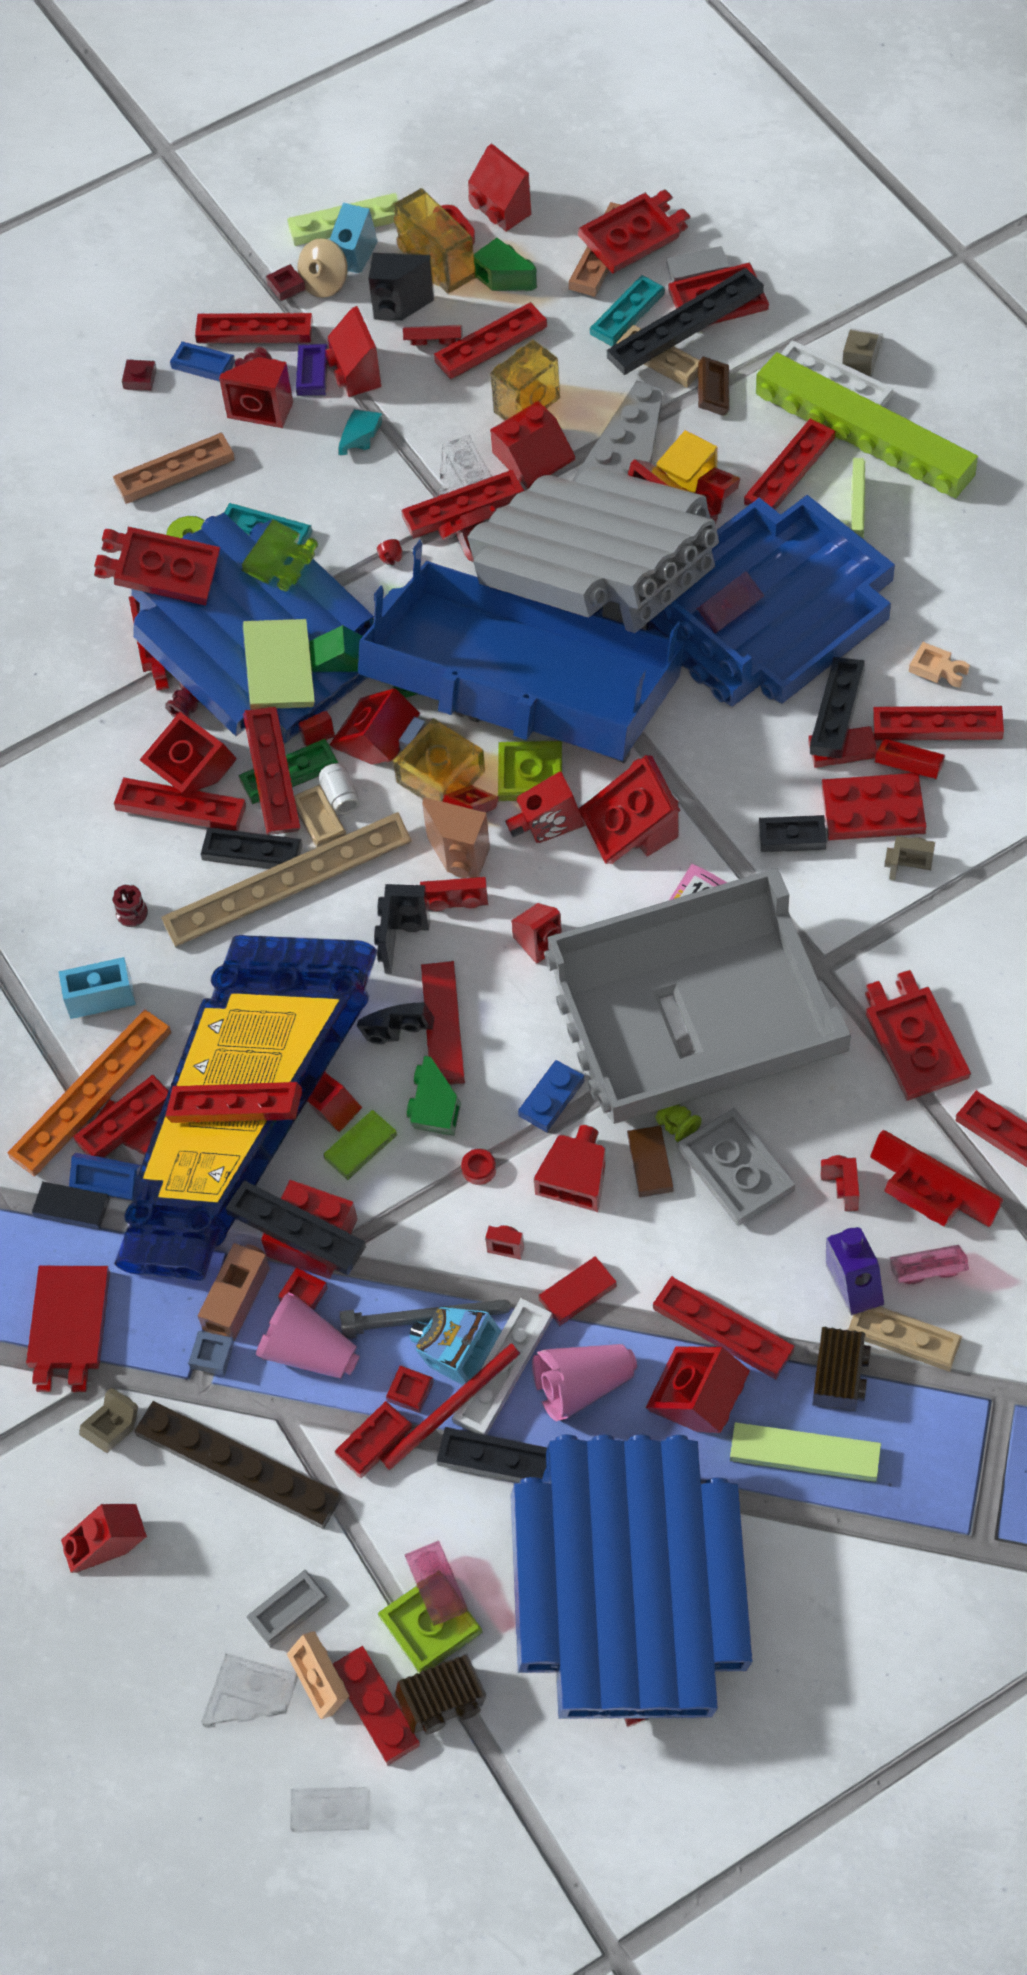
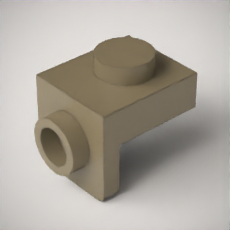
M896 836L894 848L887 847L884 867L890 868L889 879L896 880L898 865L931 870L935 842L927 841L920 837L907 838Z
M110 1388L105 1392L103 1406L80 1425L79 1435L105 1453H108L134 1430L138 1405L128 1396Z

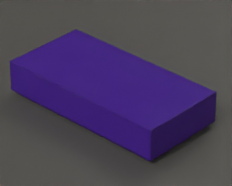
M327 344L298 345L297 396L326 395L328 361L325 350L328 349Z

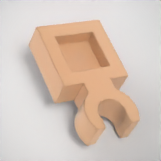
M922 642L909 665V672L935 683H938L940 678L943 677L947 679L950 685L961 687L963 677L955 673L959 672L967 675L970 665L962 660L951 661V652Z

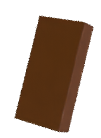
M705 356L698 362V408L722 416L727 414L729 411L728 364Z
M661 1125L628 1130L627 1137L639 1197L673 1192V1182Z

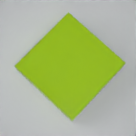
M562 741L499 742L498 801H517L516 798L520 794L560 771L562 772Z
M440 1570L378 1612L379 1618L418 1673L435 1667L483 1633L480 1625Z

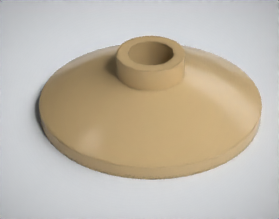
M315 239L306 244L302 249L298 259L297 270L305 282L306 291L311 295L321 298L333 296L343 287L347 277L348 268L345 254L335 242L329 239ZM317 264H318V266H319L318 272L316 271V265H317Z

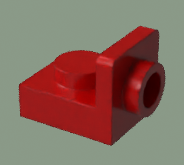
M714 467L698 478L695 493L706 496L707 506L719 515L722 512L725 498L738 489L741 478Z
M835 1155L828 1159H822L820 1168L821 1180H836L837 1199H843L844 1211H858L859 1184L856 1158Z

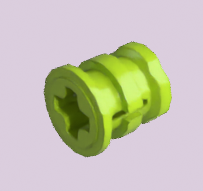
M680 1104L658 1110L655 1116L656 1122L659 1125H665V1130L671 1135L676 1134L675 1141L677 1143L696 1132L702 1123L699 1115L691 1116L692 1112L686 1106L680 1107Z

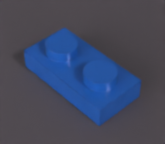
M555 1060L518 1109V1116L547 1133L585 1082L584 1075Z

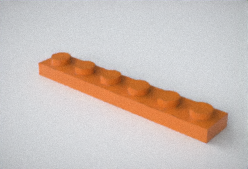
M144 1009L7 1152L9 1158L35 1177L171 1034L170 1026Z

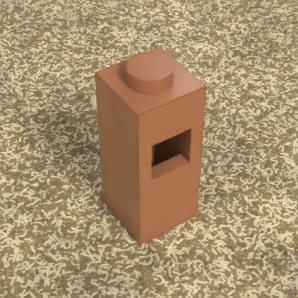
M233 1243L197 1315L202 1330L232 1337L233 1341H235L270 1270L266 1254L260 1248L250 1244H246L244 1247Z

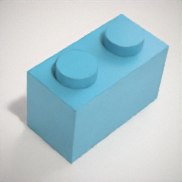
M124 957L58 971L63 1001L70 1019L136 1005L132 980Z

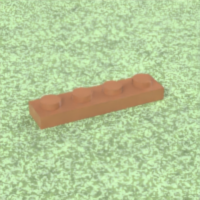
M610 202L605 213L617 208L620 204ZM588 246L568 281L569 290L596 297L609 269Z
M221 432L114 475L113 479L125 504H128L232 462L235 458L231 447Z

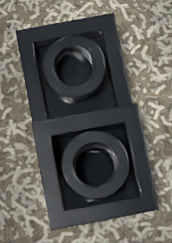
M425 1002L400 1004L366 1015L357 1021V1027L367 1041L374 1044H385L387 1041H399L401 1029L413 1033L420 1030H433L434 1016Z

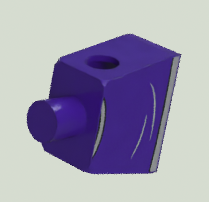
M859 1227L847 1228L843 1232L829 1236L826 1239V1267L850 1315L852 1316L884 1305L879 1263L862 1229ZM857 1277H863V1285L855 1284Z

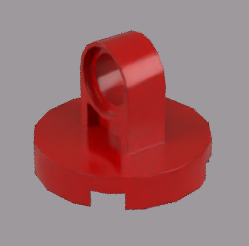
M486 506L462 515L453 525L449 521L440 526L438 531L442 540L457 537L464 555L469 561L473 562L474 559L467 537L476 525L487 522L496 511L495 506Z

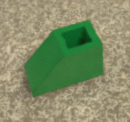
M495 238L472 255L473 276L492 291H533L537 288V270L535 265L530 260L523 258L511 245H506L499 238Z
M424 1056L422 1065H417L415 1070L414 1085L418 1086L415 1098L409 1099L407 1118H410V1123L415 1129L455 1136L461 1101L433 1059L429 1056Z

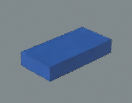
M181 341L170 360L171 369L219 381L220 375L232 369L235 364V357L232 354Z
M75 1153L71 1158L69 1187L135 1201L139 1193L141 1165Z

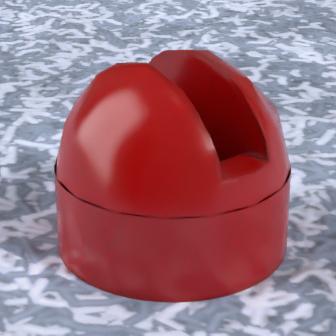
M389 539L377 546L379 558L384 564L393 566L395 561H401L403 551L399 540Z

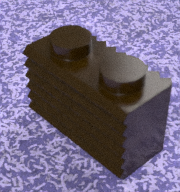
M822 1327L812 1405L856 1411L857 1400L865 1401L867 1379L860 1378L861 1366L869 1367L871 1346L864 1345V1332Z
M468 1654L448 1662H443L441 1665H436L413 1676H408L406 1679H401L398 1681L395 1690V1696L413 1734L424 1730L425 1734L435 1733L446 1725L445 1721L459 1716L460 1720L469 1719L481 1711L480 1707L483 1706L486 1698V1693Z

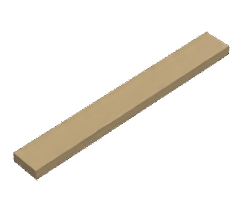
M399 812L166 914L161 919L174 947H177L411 843L412 840Z

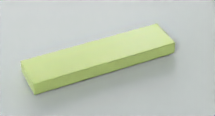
M735 1422L730 1461L876 1482L881 1443Z

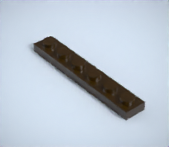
M152 1401L134 1430L136 1436L323 1530L341 1500L339 1492L155 1401Z

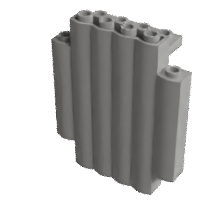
M598 467L585 469L575 482L551 475L537 478L529 490L518 493L508 506L497 509L487 522L476 525L467 537L479 584L588 618L609 601L619 603L625 630L633 633L641 629L715 567L712 548L719 543L715 520L710 519L706 496Z

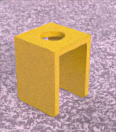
M684 430L658 460L656 467L666 472L668 477L678 485L686 488L689 492L695 493L698 478L712 468H717L718 446Z

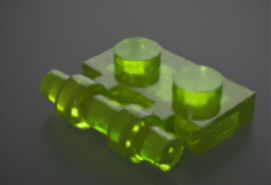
M273 519L243 561L241 571L268 585L273 577L276 576L280 578L277 586L283 591H288L290 586L296 584L300 579L301 570L305 564H310L315 557L314 551L319 544L315 539L308 538L304 545H298L300 533ZM288 556L294 558L290 565L283 564Z

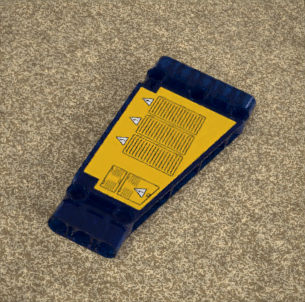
M236 935L232 938L223 965L216 968L211 975L210 981L214 987L211 998L203 999L199 1006L135 1181L134 1196L136 1201H133L127 1207L124 1214L125 1222L128 1226L114 1262L116 1267L135 1275L193 1281L204 1280L215 1247L224 1242L228 1231L236 1220L227 1215L225 1208L244 1180L255 1186L257 1185L362 1009L367 1005L369 994L365 988L378 953L373 945L360 940L250 935ZM297 1082L302 1088L296 1119L171 1123L165 1116L173 1086Z

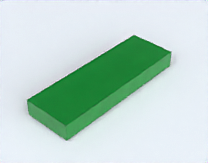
M326 739L286 755L292 788L319 777V773L323 768L338 763ZM254 769L239 774L240 783L251 804L260 802Z

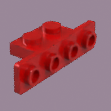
M882 1130L878 1134L870 1157L895 1172L888 1180L884 1192L943 1227L948 1224L959 1210L987 1227L994 1223L1003 1203L1001 1197L888 1131Z

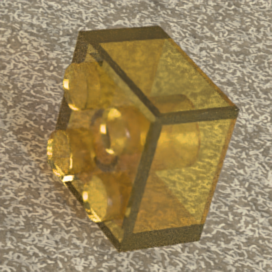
M535 340L530 341L524 347H520L510 358L498 364L490 372L493 410L504 421L536 401H539L547 409L560 399L558 358Z
M434 718L393 760L396 783L421 799L425 797L441 802L445 794L473 785L485 772L483 749Z

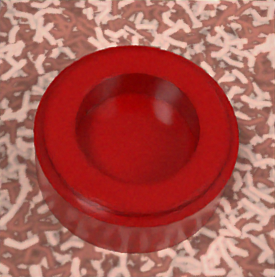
M473 1149L464 1155L461 1162L462 1174L469 1183L483 1185L494 1178L496 1162L494 1156L489 1151Z

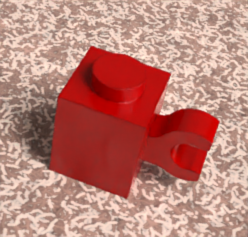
M325 1071L317 1079L309 1075L301 1083V1086L306 1089L301 1097L320 1118L339 1133L362 1109V1106L347 1089Z

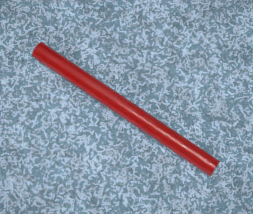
M510 1343L380 1459L389 1470L397 1465L521 1354L518 1349Z

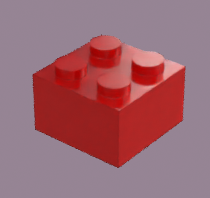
M289 1180L281 1196L282 1200L350 1234L358 1220L353 1201L293 1180ZM265 1233L263 1234L261 1241L266 1257L328 1279L331 1278L334 1272L333 1268Z

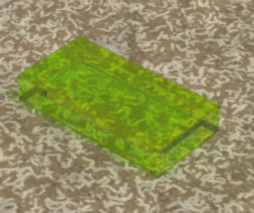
M372 1109L323 1153L324 1159L344 1178L349 1180L397 1136V1132Z

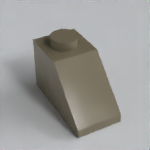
M855 328L850 329L843 350L842 364L871 377L882 343L883 333Z

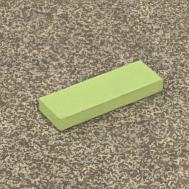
M853 458L851 530L864 539L865 460L864 458Z

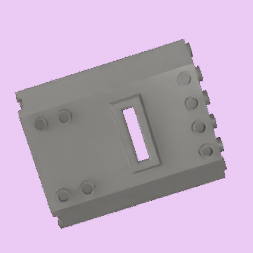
M778 868L548 937L549 950L544 952L549 971L553 970L560 994L556 996L561 1015L567 1014L570 1021L566 1026L571 1042H578L581 1051L577 1052L581 1069L583 1072L588 1070L592 1080L588 1081V1086L593 1100L599 1099L603 1113H606L613 1124L849 1051L850 1031L839 1006L830 1008L788 912L790 894ZM670 995L674 996L696 1050L695 1054L682 1056L660 998Z

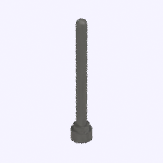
M503 1299L442 1307L485 1311L490 1315L508 1313L511 1309V1304L508 1300ZM440 1307L362 1316V1312L354 1313V1310L340 1311L342 1334L346 1338L352 1339L357 1338V1334H364V1330L411 1325L418 1321L428 1323L435 1311Z

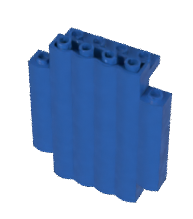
M808 495L804 496L782 514L778 513L759 497L717 529L719 543L712 548L715 567L646 624V630L670 638L671 631L680 621L676 640L685 642L682 666L689 669V673L698 684L703 683L711 688L713 696L719 702H725L733 707L760 686L762 693L768 699H774L783 704L830 667L834 657L844 656L889 620L891 603L878 592L893 581L895 564Z
M221 513L216 517L210 516L202 524L201 530L193 534L187 533L182 537V539L220 547V555L206 606L131 589V595L140 603V612L134 619L133 637L235 736L246 729L243 718L244 711L252 710L250 709L243 621L306 619L308 642L342 625L364 636L374 621V616L273 520L267 521L264 524L258 523L252 528L248 536L225 513ZM312 672L314 707L276 708L283 742H288L300 732L299 722L328 710L369 677L359 675L358 672Z
M570 1434L557 1436L555 1440L549 1441L546 1450V1469L543 1478L528 1477L521 1479L520 1483L513 1485L511 1492L518 1673H556L558 1719L712 1718L718 1709L715 1672L747 1671L753 1662L738 1484L728 1483L726 1478L720 1477L710 1478L706 1480V1483L701 1484L698 1441L688 1440V1437L685 1435H671L665 1441L651 1440V1437L648 1435H634L627 1441L614 1440V1436L606 1434L594 1436L589 1441L578 1440L577 1436Z

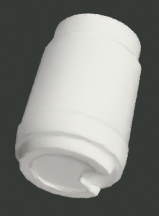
M336 763L328 765L320 771V786L335 812L339 815L353 812L359 806V800L347 769L341 764Z

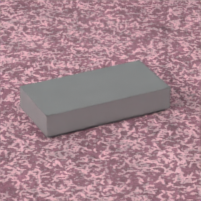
M722 246L666 258V265L673 282L730 267Z
M305 1569L246 1617L271 1648L325 1605L329 1598Z

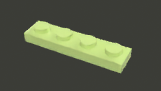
M396 193L350 203L370 209L374 227L403 221V212ZM341 206L287 218L294 246L306 244L315 239L330 238Z

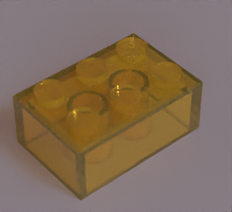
M423 188L394 203V223L398 234L396 242L399 249L407 254L430 255L433 283L436 286H440L449 294L476 278L472 236Z

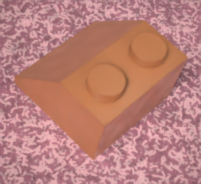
M424 797L422 805L427 839L446 871L459 878L479 877L490 850L487 814Z

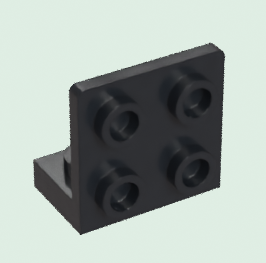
M385 884L384 897H378L377 914L378 917H381L380 925H375L374 944L378 945L377 960L378 962H383L385 974H392L397 929L407 932L429 931L430 914L425 885Z

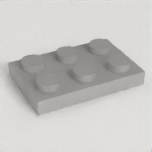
M735 1108L678 1142L680 1153L737 1226H740L795 1191V1183Z

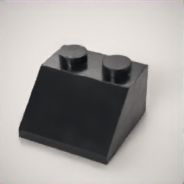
M372 254L368 280L374 319L402 321L434 301L435 295L430 255Z

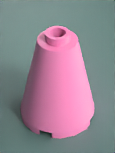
M289 1292L283 1297L269 1322L266 1335L263 1334L256 1351V1356L264 1360L340 1379L344 1373L352 1374L360 1358L359 1355L355 1354L357 1349L355 1344L299 1297Z
M623 1344L543 1349L537 1352V1355H534L532 1359V1371L536 1389H544L548 1400L542 1401V1404L549 1416L556 1422L569 1418L629 1381L634 1376V1370L637 1369V1361L633 1351L626 1349Z

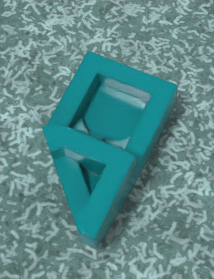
M353 409L338 446V455H348V449L358 448L363 451L370 449V438L376 435L382 425V413Z

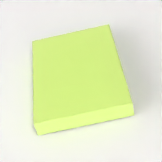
M306 619L243 621L250 709L314 707L315 701Z

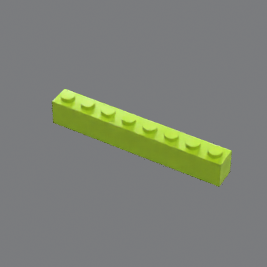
M778 352L756 374V395L760 396L763 400L770 401L785 409L788 413L795 414L806 421L811 418L835 430L836 438L858 447L864 453H869L879 458L889 466L900 469L912 478L921 480L936 488L941 493L956 499L976 476L978 455Z

